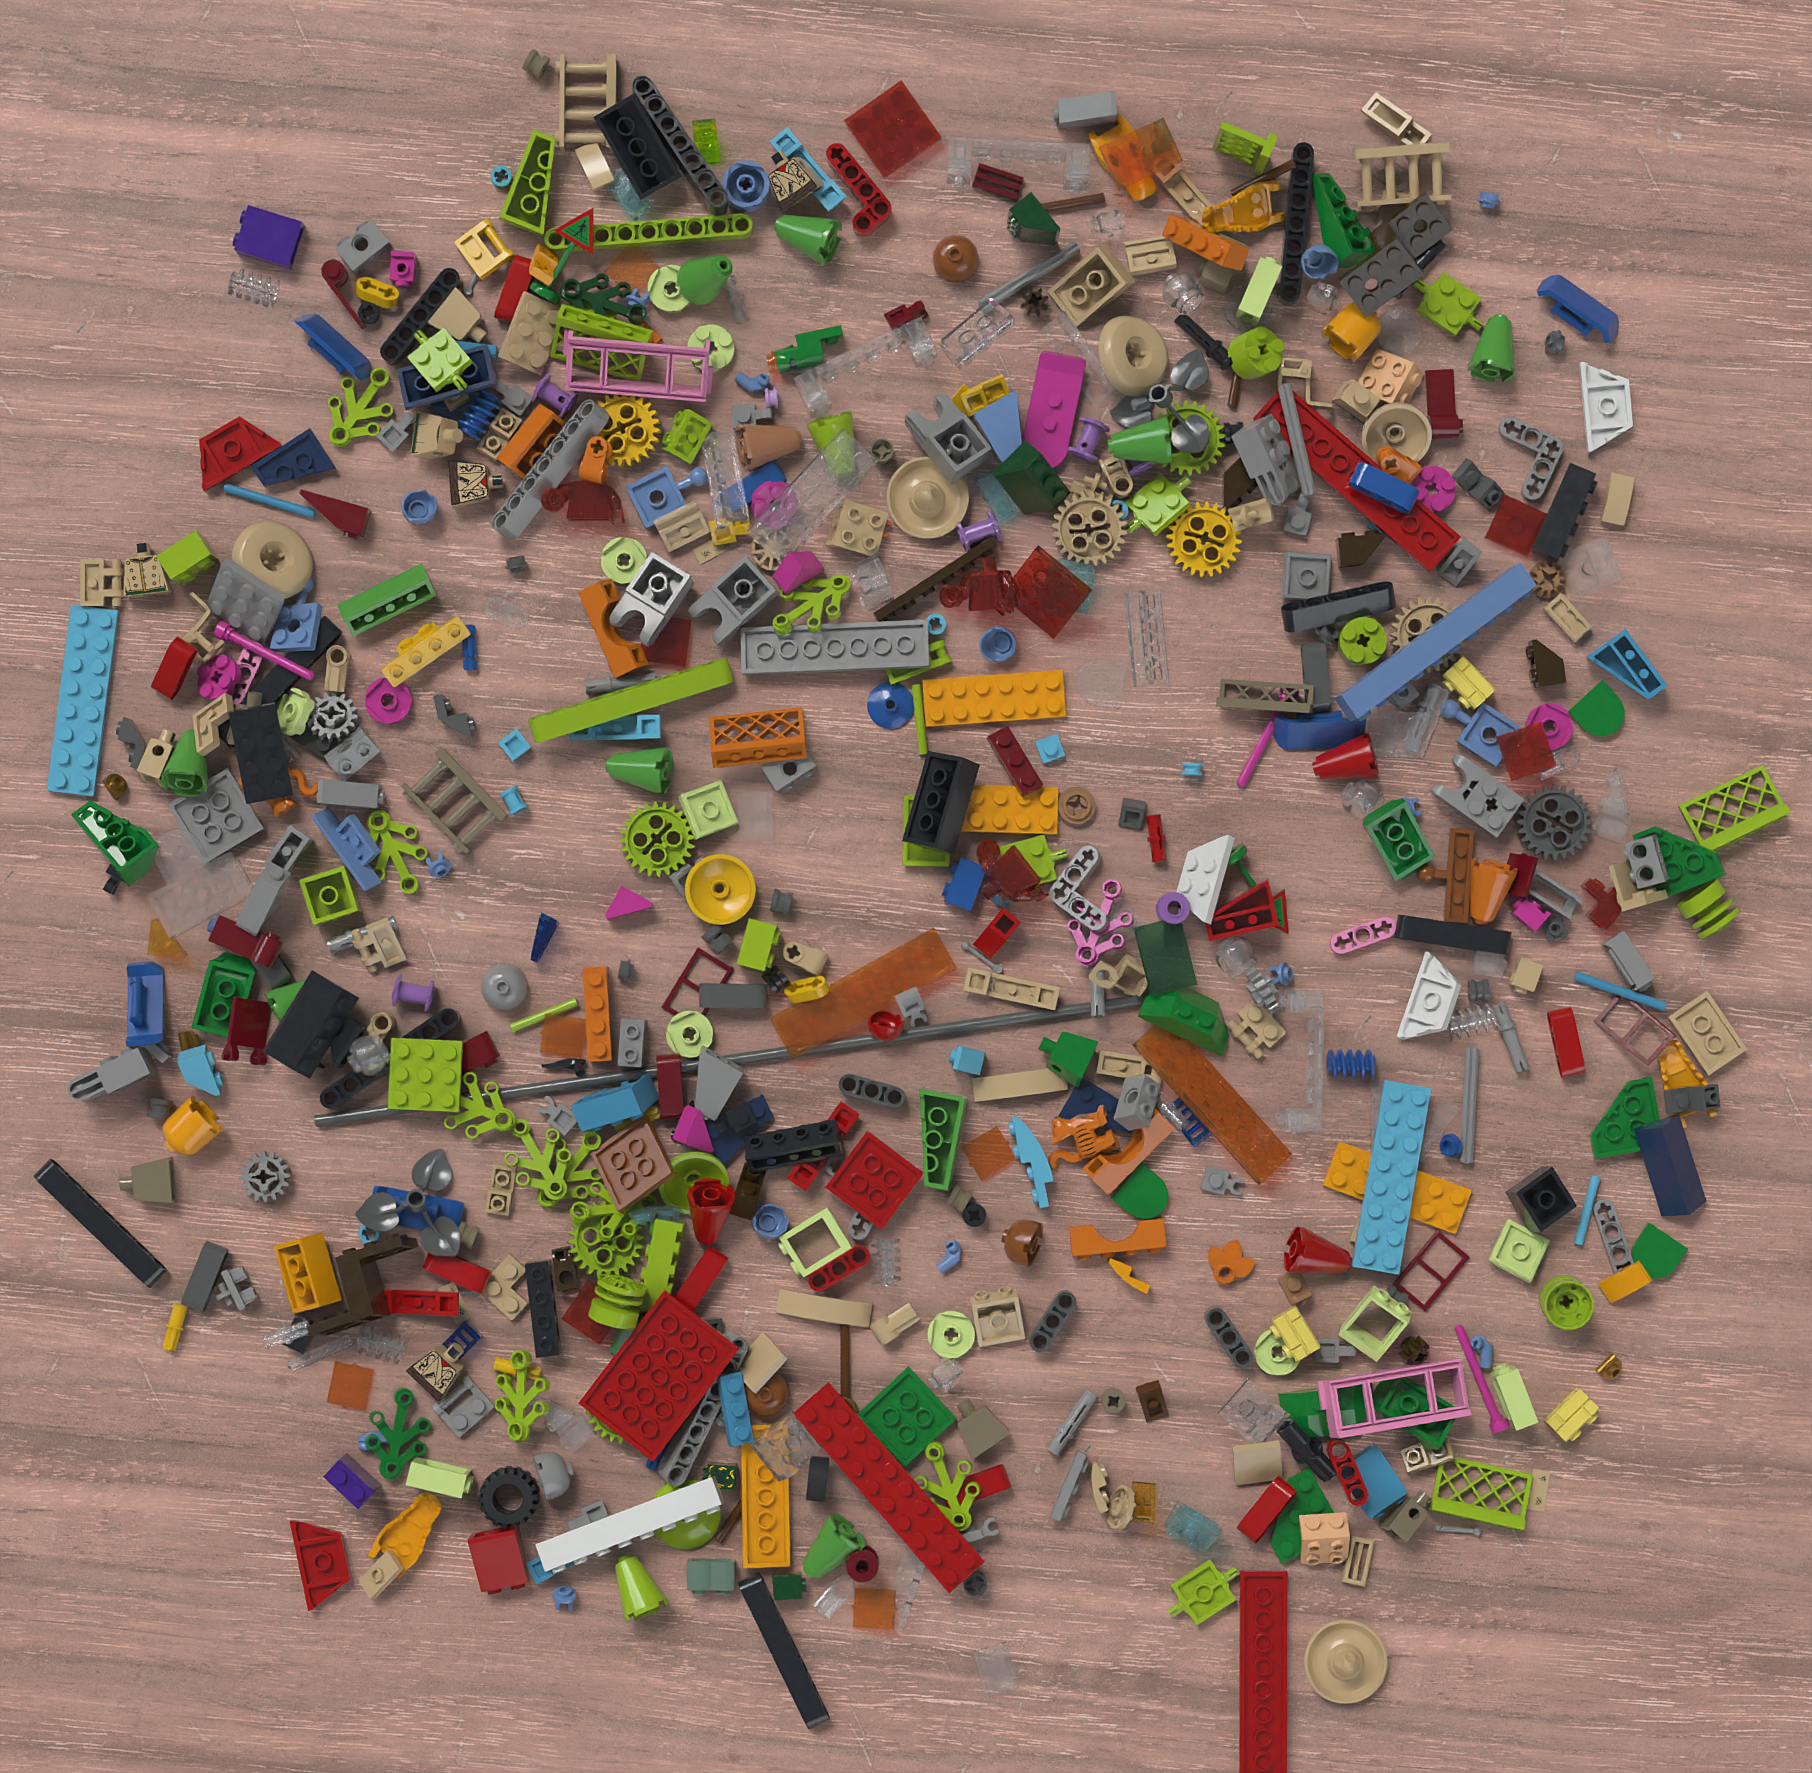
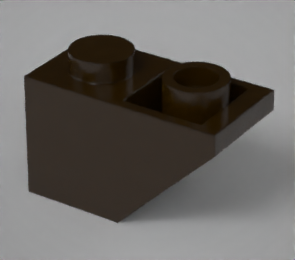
M1241 457L1222 475V509L1225 507L1226 511L1229 508L1237 507L1243 501L1240 497L1246 491L1250 494L1258 487L1256 479H1250Z
M1378 530L1364 531V535L1355 536V532L1342 533L1341 538L1335 540L1338 568L1362 566L1384 540L1385 533L1378 534Z
M1537 639L1529 641V646H1526L1525 650L1527 660H1531L1532 669H1529L1530 682L1534 683L1535 688L1566 683L1563 659Z
M744 1163L735 1190V1200L729 1214L752 1220L767 1170L751 1173L748 1164Z

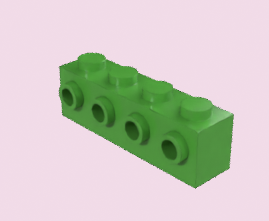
M421 563L337 605L344 623L354 637L437 596V593Z

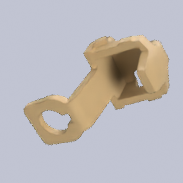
M1282 358L1281 364L1278 367L1277 387L1282 384L1283 375L1304 377L1306 402L1309 405L1333 407V403L1310 400L1312 359ZM1284 360L1301 362L1298 368L1284 367Z
M191 592L189 594L191 601L205 614L196 626L182 639L195 648H199L205 654L203 658L198 653L195 656L199 661L205 663L225 645V642L220 640L213 646L199 633L210 618V608L197 595Z
M1126 953L1115 968L1103 961H1099L1089 973V979L1100 987L1113 988L1116 986L1129 996L1137 995L1140 997L1147 988L1150 972L1138 965L1136 958ZM1102 969L1109 971V980L1099 979L1097 972ZM1122 975H1126L1137 982L1134 990L1121 982L1120 978Z

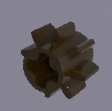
M1030 287L1028 295H1021V298L1026 303H1022L1020 308L1028 310V317L1031 313H1036L1037 317H1040V310L1047 311L1048 309L1047 305L1043 304V302L1047 301L1049 297L1041 295V288L1038 292H1033V289ZM1031 298H1035L1036 301H1039L1038 307H1034L1033 304H1029L1031 302Z
M1419 1335L1416 1338L1409 1336L1402 1341L1401 1349L1403 1351L1399 1355L1409 1365L1413 1363L1419 1365L1428 1358L1426 1350L1430 1346Z

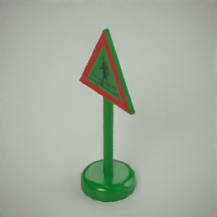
M594 208L553 230L571 242L554 270V279L548 286L534 281L529 287L553 303L558 304L561 296L552 289V286L575 245L594 255Z
M1241 843L1232 848L1227 868L1235 864L1250 886L1253 887L1256 885L1255 881L1239 861L1247 853L1246 846ZM1285 889L1273 896L1279 926H1275V928L1289 934Z

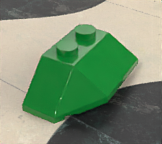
M1179 983L1172 984L1144 997L1138 1014L1139 1018L1219 1056L1223 1055L1229 1033L1219 1002Z
M1370 1383L1371 1393L1373 1394L1372 1383ZM1362 1384L1337 1388L1342 1426L1362 1423L1367 1416ZM1318 1388L1278 1393L1282 1418L1294 1420L1309 1437L1329 1435L1326 1410H1321Z

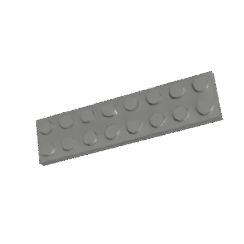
M928 620L822 624L821 630L815 633L810 632L807 625H792V631L787 635L776 634L773 626L740 628L742 675L930 668Z

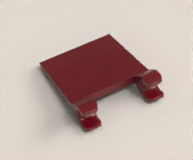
M233 997L228 1039L222 1052L223 1060L238 1061V1045L255 1048L250 1056L251 1064L262 1066L267 1064V1054L263 1052V1049L266 1046L271 1009L268 1002Z

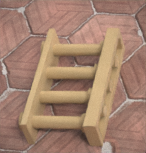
M560 54V61H556V75H560L559 131H555V145H559L561 152H566V142L602 143V145H606L607 152H613L603 133H566V119H594V116L617 103V55L607 54V61H603L602 64L567 63L565 54ZM566 73H603L604 76H607V84H603L602 87H566ZM566 96H602L603 99H606V108H602V110H566Z
M1449 142L1352 149L1353 158L1359 159V163L1362 164L1363 200L1355 201V206H1361L1362 211L1375 210V205L1410 203L1419 196L1418 159H1420V154H1429V158H1432L1433 195H1428L1435 205H1444L1445 200H1452L1450 194L1442 193L1441 157H1443V152H1450ZM1406 155L1409 167L1410 197L1396 198L1394 161L1397 160L1396 156ZM1382 157V161H1385L1386 198L1373 199L1371 162H1373V158Z

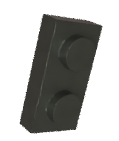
M307 722L305 731L301 735H288V737L324 759V756L340 743L335 737L331 743H329L328 737H325L322 741L319 740V733L313 735L312 727H308Z

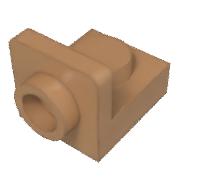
M1288 1272L1277 1278L1291 1305L1296 1303L1297 1306H1301L1310 1301L1308 1297L1313 1294L1302 1273Z

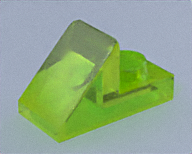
M715 118L692 120L695 146L707 164L720 163Z

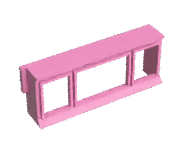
M564 328L563 355H567L565 390L706 402V393L711 394L713 366H709L710 340L706 339L705 348L574 337V330ZM573 348L601 351L600 378L572 375ZM609 351L667 356L666 384L607 379ZM675 357L703 360L701 387L673 384Z
M1451 1358L1317 1381L1321 1410H1326L1330 1437L1344 1438L1472 1415L1469 1409L1462 1367L1463 1359ZM1450 1369L1456 1406L1438 1409L1432 1372ZM1424 1374L1430 1411L1376 1420L1370 1383ZM1362 1384L1368 1422L1342 1426L1337 1388Z

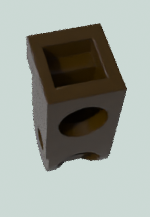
M571 1246L552 1249L557 1291L560 1293L581 1288L576 1265L572 1261L574 1258L573 1253H568L572 1249Z

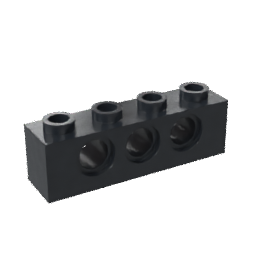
M551 1260L526 1262L525 1272L536 1358L560 1355L562 1349Z

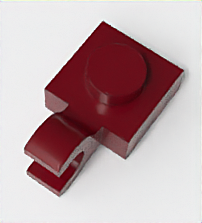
M922 300L916 301L908 308L903 304L884 314L894 334L914 325V319L924 320L929 316Z

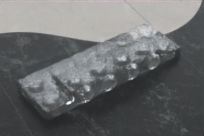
M842 428L747 529V533L782 563L789 552H793L801 542L806 543L812 537V531L817 525L822 526L828 520V514L833 508L838 509L844 503V497L849 491L854 492L860 486V480L878 462L877 458Z

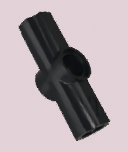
M1291 1418L1285 1420L1278 1427L1276 1432L1292 1448L1291 1451L1295 1461L1299 1464L1306 1463L1324 1483L1331 1480L1336 1473L1330 1459L1323 1452L1320 1440L1314 1436L1309 1437Z

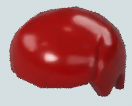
M880 1010L873 1012L869 1017L868 1029L876 1039L886 1042L892 1041L900 1036L905 1021L901 1020L900 1014L894 1015L888 1011Z

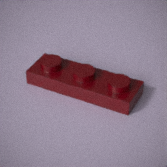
M1008 726L987 737L989 744L1022 798L1042 788L1043 783Z

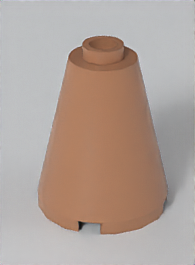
M740 424L736 426L735 430L740 431V437L735 438L740 463L746 464V467L743 468L744 471L753 470L798 450L799 445L802 444L800 431H796L795 427Z

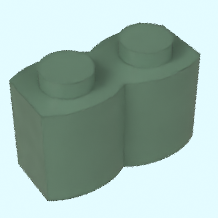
M688 1558L687 1590H692V1594H706V1590H716V1594L719 1595L730 1594V1591L735 1589L736 1559Z

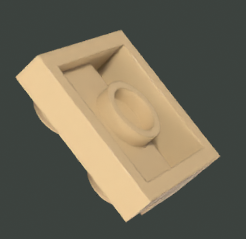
M1004 1286L995 1293L988 1294L987 1291H978L974 1294V1297H970L979 1347L1026 1339L1016 1289Z

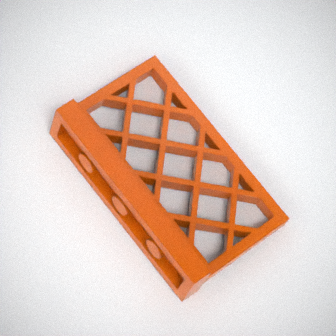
M802 707L709 717L713 768L807 758ZM798 716V719L792 724L785 720L788 717ZM765 719L774 720L769 726L762 723ZM741 722H750L751 724L745 729L739 726ZM726 724L727 727L720 731L715 728V725ZM780 724L787 728L782 733L774 730ZM756 727L764 730L758 736L751 733ZM733 729L740 733L735 738L727 735ZM792 731L800 735L787 737ZM769 734L776 737L774 739L763 740ZM745 737H748V738H750V739L752 740V741L740 742V741H741L743 738H745ZM722 739H724L725 741L729 742V743H727V744H718V745H716V744H717L718 742H720Z

